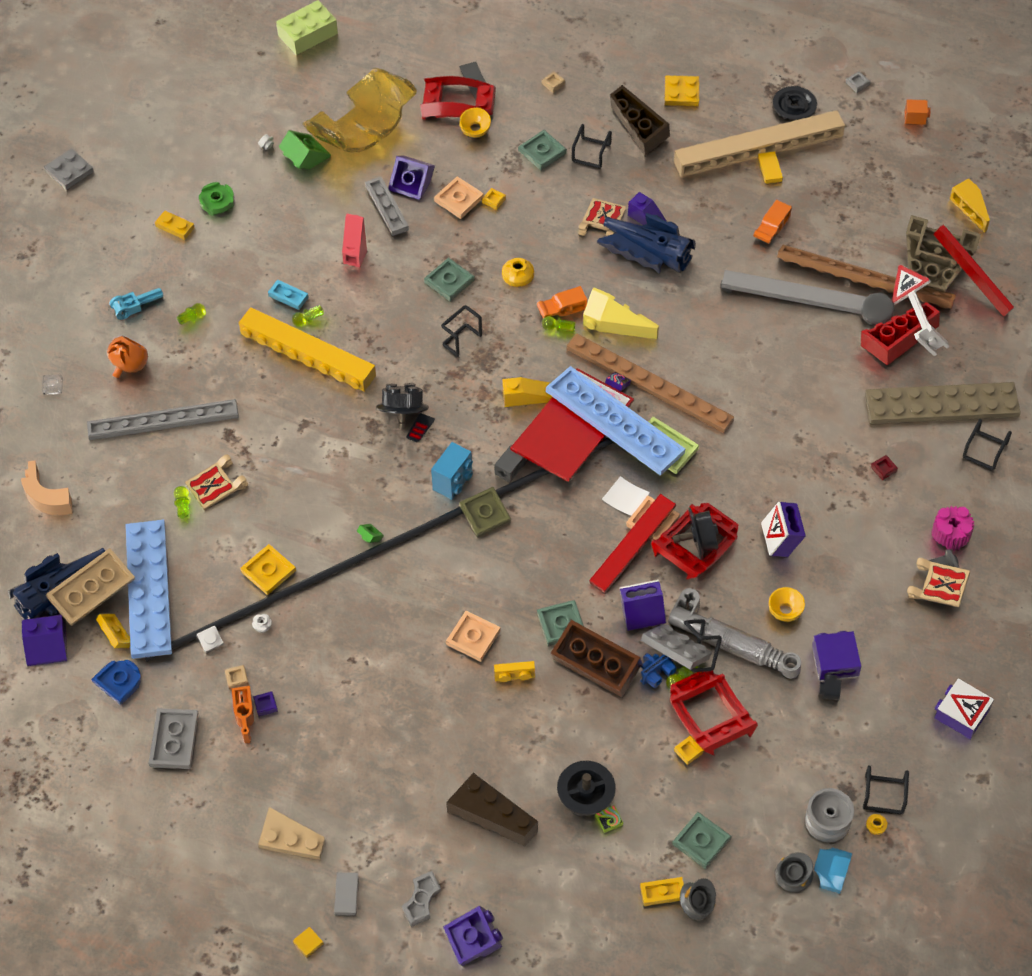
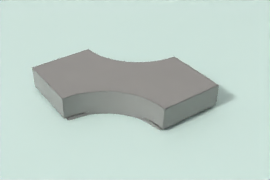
M433 871L413 879L414 893L411 899L402 905V909L411 927L430 919L429 904L432 898L441 892Z

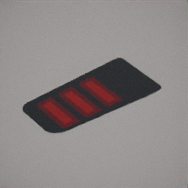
M420 413L406 438L419 442L433 424L435 418Z

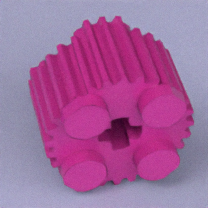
M952 506L950 508H941L933 524V540L953 551L956 549L959 551L961 547L967 545L974 529L973 517L969 514V510L965 507L957 508V506L954 508Z

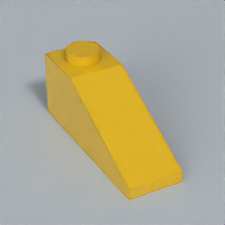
M968 178L952 187L950 200L985 233L990 221L981 190Z
M522 377L502 379L505 407L548 403L552 396L546 392V386L550 382Z

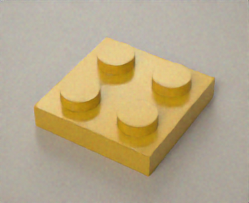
M665 75V105L699 106V76Z
M268 544L244 564L240 570L268 596L296 572V567Z

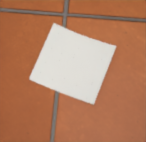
M620 476L602 500L632 516L650 492L631 484Z

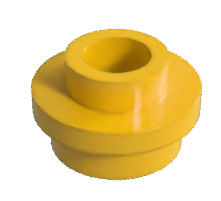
M872 814L868 817L866 827L870 833L879 835L887 829L888 823L884 816ZM874 821H877V822H879L881 825L877 826V825H875L873 822H874Z

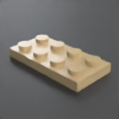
M109 548L48 592L46 597L72 626L135 580V577Z

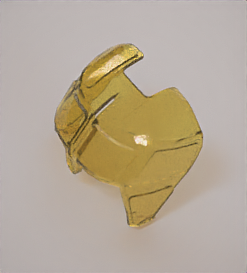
M373 68L346 92L349 99L355 105L347 114L339 120L333 121L323 111H320L302 124L309 133L324 143L352 153L365 151L378 144L379 141L396 128L401 120L403 106L417 94V90L407 78L404 79L395 74L393 75L380 68ZM355 124L360 125V126H361L362 128H364L365 130L363 131L362 129H360V128H359L357 125H355Z

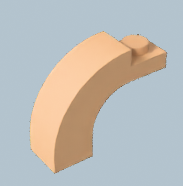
M28 461V469H25L26 478H21V482L31 505L37 510L50 515L73 514L72 498L69 489H47L41 486L36 461Z

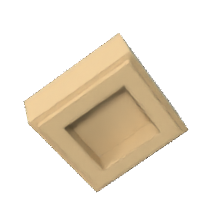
M553 71L542 79V85L554 93L565 85V79Z
M244 665L225 670L229 690L249 685Z

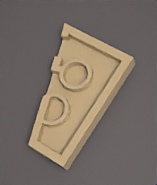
M269 807L258 843L259 848L320 860L325 837Z

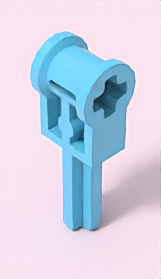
M161 288L138 296L131 292L123 296L113 297L109 305L115 310L117 319L123 320L132 314L140 312L141 305L162 298L163 292Z

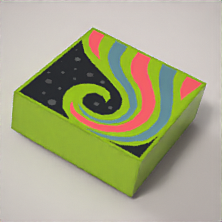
M615 805L595 814L604 833L623 826V821Z

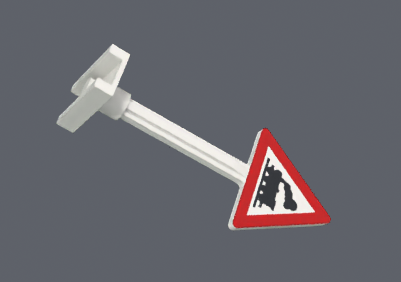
M899 265L892 302L896 305L905 298H910L922 326V330L914 334L915 338L933 356H936L935 350L942 346L946 348L950 346L948 341L929 324L916 294L919 289L931 281Z

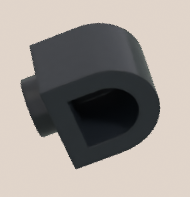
M825 674L824 682H820L819 694L822 695L823 699L839 700L842 680H837L836 675Z

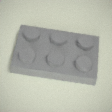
M661 624L643 633L641 638L642 642L690 670L709 660L712 654L704 645L691 641L688 636L679 634L671 626Z
M157 708L149 767L191 769L199 715L198 710Z

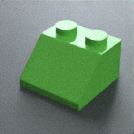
M288 130L279 145L283 155L294 162L293 165L299 169H311L331 156L311 134Z

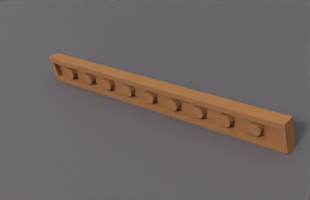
M782 245L778 251L777 258L785 262H794L802 267H811L819 272H828L836 277H845L856 283L862 282L873 288L879 287L887 292H894L896 277L787 245ZM922 287L916 292L918 299L922 302L937 304L941 308L951 309L956 298L954 294L927 287Z
M577 333L567 344L568 351L611 374L616 372L630 379V384L722 433H725L734 421L733 415Z

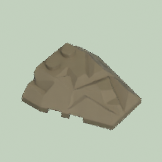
M911 215L906 230L908 269L931 281L924 287L945 292L962 268L933 235L937 229L927 227L928 219ZM965 229L962 236L952 234L972 257L977 250L981 234Z

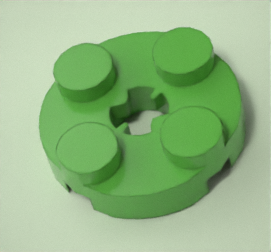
M213 182L201 189L199 203L202 209L207 211L209 215L223 213L233 208L234 193L229 185L225 184L224 186L220 185V182Z

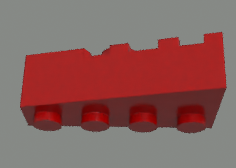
M927 302L921 304L929 324L934 329L938 328L940 311ZM914 308L906 311V314L902 316L896 315L892 317L890 321L884 324L882 322L876 324L875 328L862 330L861 346L886 365L890 364L918 343L914 334L922 330V326Z

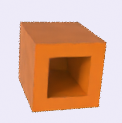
M906 100L904 110L905 124L926 125V120L930 118L931 113L927 100Z

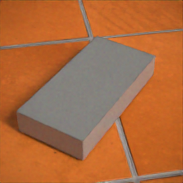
M337 872L335 915L356 916L358 873Z

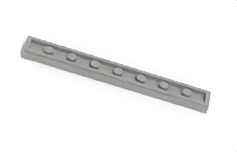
M729 270L724 272L721 287L861 314L863 302L867 298L866 296Z
M236 399L87 421L89 440L234 419L239 418Z

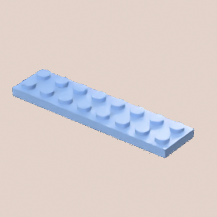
M571 366L546 386V392L660 476L685 454L686 449Z
M163 519L126 524L127 568L135 577V580L128 584L131 657L136 659L172 654L165 521Z

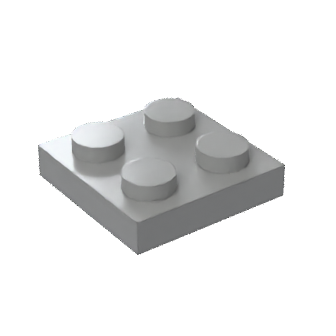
M72 148L44 166L45 171L65 190L94 172L93 167Z

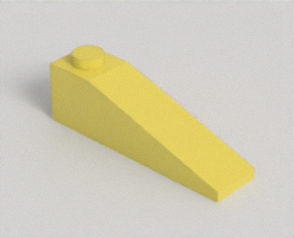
M597 288L592 289L583 315L584 326L604 333L651 339L658 338L659 325L642 314L636 315L629 309L628 305L624 304L622 306L614 301L616 297Z

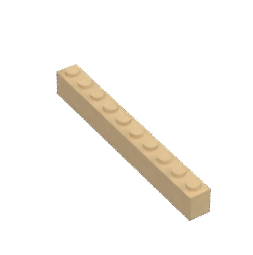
M837 110L784 124L675 150L674 163L680 176L683 177L758 158V153L773 151L780 153L843 137L845 124Z

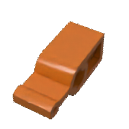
M776 199L765 214L761 225L754 232L753 237L769 244L791 217L792 206Z
M581 286L559 292L549 300L537 302V308L543 319H548L555 315L567 316L583 311L587 306V298Z
M250 686L231 688L236 722L242 727L243 741L250 743L251 735L248 727L254 722Z

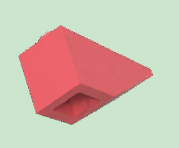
M347 213L342 248L343 264L361 267L367 253L364 217Z

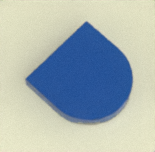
M130 660L111 661L91 680L92 683L118 704L122 705L138 689L141 683V674L137 665Z

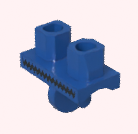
M645 654L643 656L644 663L641 666L643 670L641 671L642 678L640 679L643 685L648 683L656 688L663 681V678L659 675L662 671L668 677L676 673L677 667L670 657L664 654L661 657L657 654L654 656Z

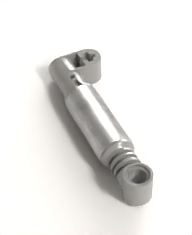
M691 588L682 591L670 613L669 624L692 633L684 624V621L704 619L706 624L703 636L720 635L722 637L721 649L759 666L768 665L770 668L773 666L775 670L778 668V671L786 678H795L800 674L801 658L799 655L792 652L784 653L782 650L779 652L777 648L774 650L771 643L766 640L764 641L757 636L755 637V635L753 636L722 621L720 622L715 618H706L697 614L700 608L699 593ZM687 602H689V610L686 609ZM702 623L690 624L698 633L700 632ZM718 639L702 641L716 647ZM788 663H793L796 666L794 668H788L786 665Z

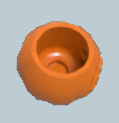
M125 336L115 338L107 349L108 359L116 366L113 376L118 379L123 371L137 373L147 364V349Z

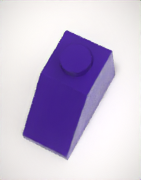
M638 192L628 202V216L642 225L647 224L646 213L657 215L666 221L655 202L641 192Z

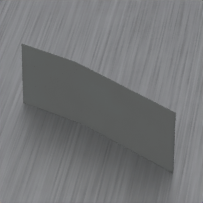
M476 61L459 66L463 77L486 83ZM468 86L476 100L478 88Z

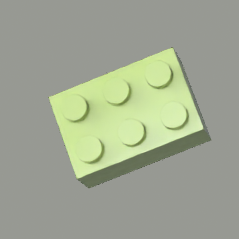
M319 0L276 21L278 36L295 55L338 34L337 20Z

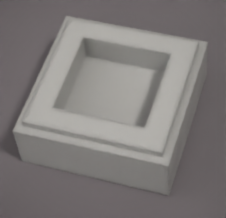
M858 71L846 79V84L857 93L869 86L870 81Z

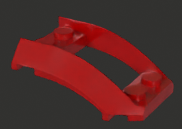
M459 76L424 78L423 104H420L423 120L430 116H435L436 118H460L462 113L470 108H481L489 116L493 115L496 92L494 85ZM464 85L478 88L476 105L473 106L459 102H441L443 86Z
M701 503L700 506L691 504L689 506L694 514L709 511L713 524H717L719 534L725 537L719 543L718 549L710 552L703 560H700L680 544L674 543L673 535L685 533L691 526L688 510L669 529L663 532L657 540L654 539L651 542L655 557L661 554L688 574L686 580L698 577L711 567L738 537L739 524L709 503Z
M714 671L697 672L671 684L670 702L687 731L704 752L714 755L715 749L746 734L751 738L756 730L758 723L749 716V712L735 696L723 673L718 675ZM715 687L733 718L702 732L688 713L683 701Z

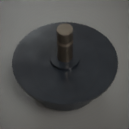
M689 507L691 531L681 533L680 535H673L674 543L693 539L696 543L700 560H703L704 552L718 549L716 535H719L717 524H713L709 511L694 514Z

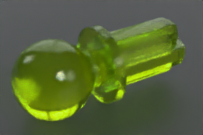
M195 303L192 307L186 308L185 312L179 314L176 319L181 325L190 320L194 321L197 317L205 314V307L201 303Z
M320 305L309 310L304 309V314L297 312L292 316V323L295 326H303L306 320L311 323L313 319L322 316L324 310Z
M546 316L542 320V327L548 331L557 328V332L559 330L573 332L575 330V322L561 320V317L556 321L553 317Z
M178 486L173 492L175 498L174 505L177 507V516L184 519L189 515V492L186 487Z
M685 666L680 669L677 668L676 670L679 673L677 675L672 674L666 679L667 687L670 689L671 684L692 675L694 672Z

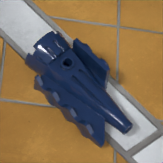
M648 213L645 215L647 224L642 226L606 217L603 226L615 232V234L599 238L597 243L607 248L613 254L619 253L629 261L635 260L643 267L653 268L659 274L661 273L663 263L681 273L680 270L684 271L693 257L690 252L691 249L695 250L696 242L694 239L680 236L679 228L674 222H667L657 215Z
M101 548L68 564L60 563V556L56 553L53 556L49 555L44 558L39 565L28 568L24 573L25 583L8 590L10 600L12 598L15 599L14 607L20 616L26 620L38 618L45 611L50 616L61 614L46 597V594L105 552V549Z

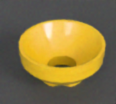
M470 108L464 111L459 120L462 132L474 138L485 135L491 125L489 114L481 108ZM473 124L480 125V129L477 131H473L470 127Z
M524 258L510 259L504 264L502 269L503 280L514 287L528 285L533 280L535 274L532 263ZM519 263L523 265V268L515 269L513 265Z
M779 588L769 598L771 614L781 621L789 622L798 619L805 608V600L802 594L793 588ZM789 606L791 612L788 614L782 613L780 607Z

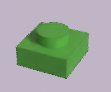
M372 524L360 525L357 529L362 539L368 543L381 542L384 536Z

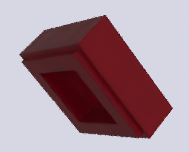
M887 455L871 463V468L881 480L898 471V467Z

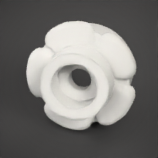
M265 134L258 142L262 150H269L274 144L273 137Z
M258 614L253 618L252 626L258 632L263 633L270 629L272 621L267 614Z

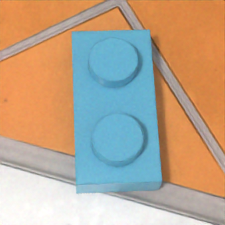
M277 280L268 291L269 297L297 310H300L309 298L308 293L280 280Z

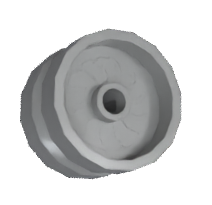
M826 788L815 792L809 800L805 816L807 830L814 838L826 843L837 842L843 839L848 834L853 819V803L848 795L834 788Z

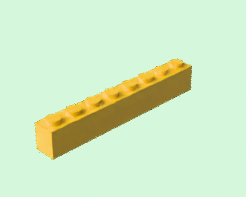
M250 307L239 321L240 333L244 337L254 339L261 345H266L276 352L288 355L289 358L296 359L308 367L319 370L323 374H328L340 382L343 381L354 389H360L365 392L376 377L374 364Z

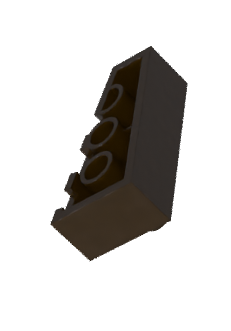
M621 85L610 94L611 108L644 156L670 137L669 123L625 86Z
M474 772L446 802L447 813L458 815L465 821L481 825L482 828L488 831L497 832L500 836L522 846H526L538 832V821Z

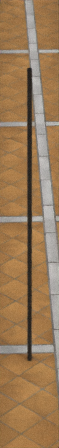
M605 438L593 452L615 442L610 438ZM541 468L496 489V492L500 497L551 472ZM458 507L172 641V650L197 639L198 633L215 626L218 629L451 520L463 514V511ZM158 656L145 657L148 662Z

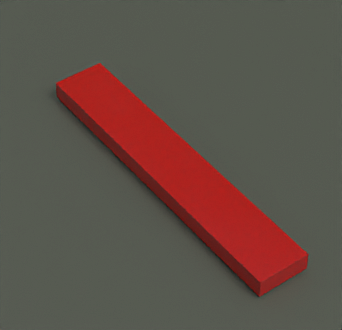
M940 226L933 235L1000 314L1005 317L1014 306L946 226Z
M660 494L591 577L590 583L606 593L675 509L676 504Z

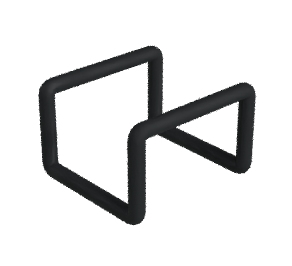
M581 124L572 145L571 159L576 163L601 168L606 145L610 146L612 142V131H608L605 141L585 137V125ZM580 135L583 140L603 144L599 153V165L575 159V147Z
M467 305L462 306L441 324V327L451 335L442 345L455 356H459V337L457 334L467 327L477 336L481 337L482 317ZM466 309L478 318L479 332L469 324L462 325L455 332L447 328L446 325ZM453 338H455L456 351L447 345Z
M979 419L965 445L963 458L990 470H995L1005 445L1009 444L1012 432L1008 431L1003 441L980 431L982 419ZM976 433L1002 444L992 466L967 456L969 445Z
M704 619L685 620L684 624L698 638L697 644H701L702 640L718 639L711 667L691 669L692 672L713 671L722 637L720 635L703 636L706 624ZM702 623L700 632L698 633L690 624Z
M868 765L865 773L867 779L863 809L904 814L908 802L909 771H905L903 779L871 775V766ZM871 779L904 783V799L901 810L867 806L870 797Z

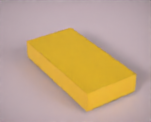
M775 151L758 153V161L765 184L782 182L783 176Z

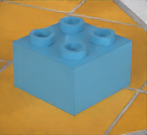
M454 442L450 443L431 469L434 491L451 500L456 494H460L464 483L469 481L473 475L471 451Z

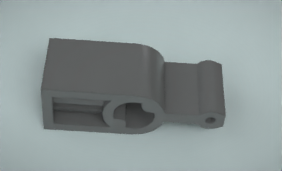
M512 445L508 447L494 464L495 475L509 483L516 477L528 460L511 451L510 447Z

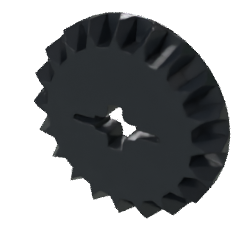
M789 86L780 89L774 95L773 108L779 117L783 116L784 120L788 118L792 122V120L804 119L815 114L817 99L811 91L803 87Z

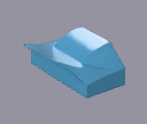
M836 848L819 850L814 870L820 878V888L838 894L841 893L853 853Z

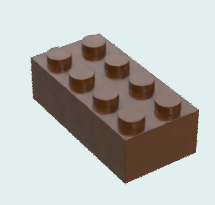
M570 620L550 653L556 662L623 698L643 664L641 657L573 620Z

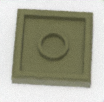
M494 487L459 502V506L476 537L511 521V517Z

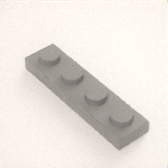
M382 177L366 181L365 186L392 236L408 231L409 226Z

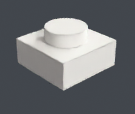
M215 626L197 634L205 653L224 644Z

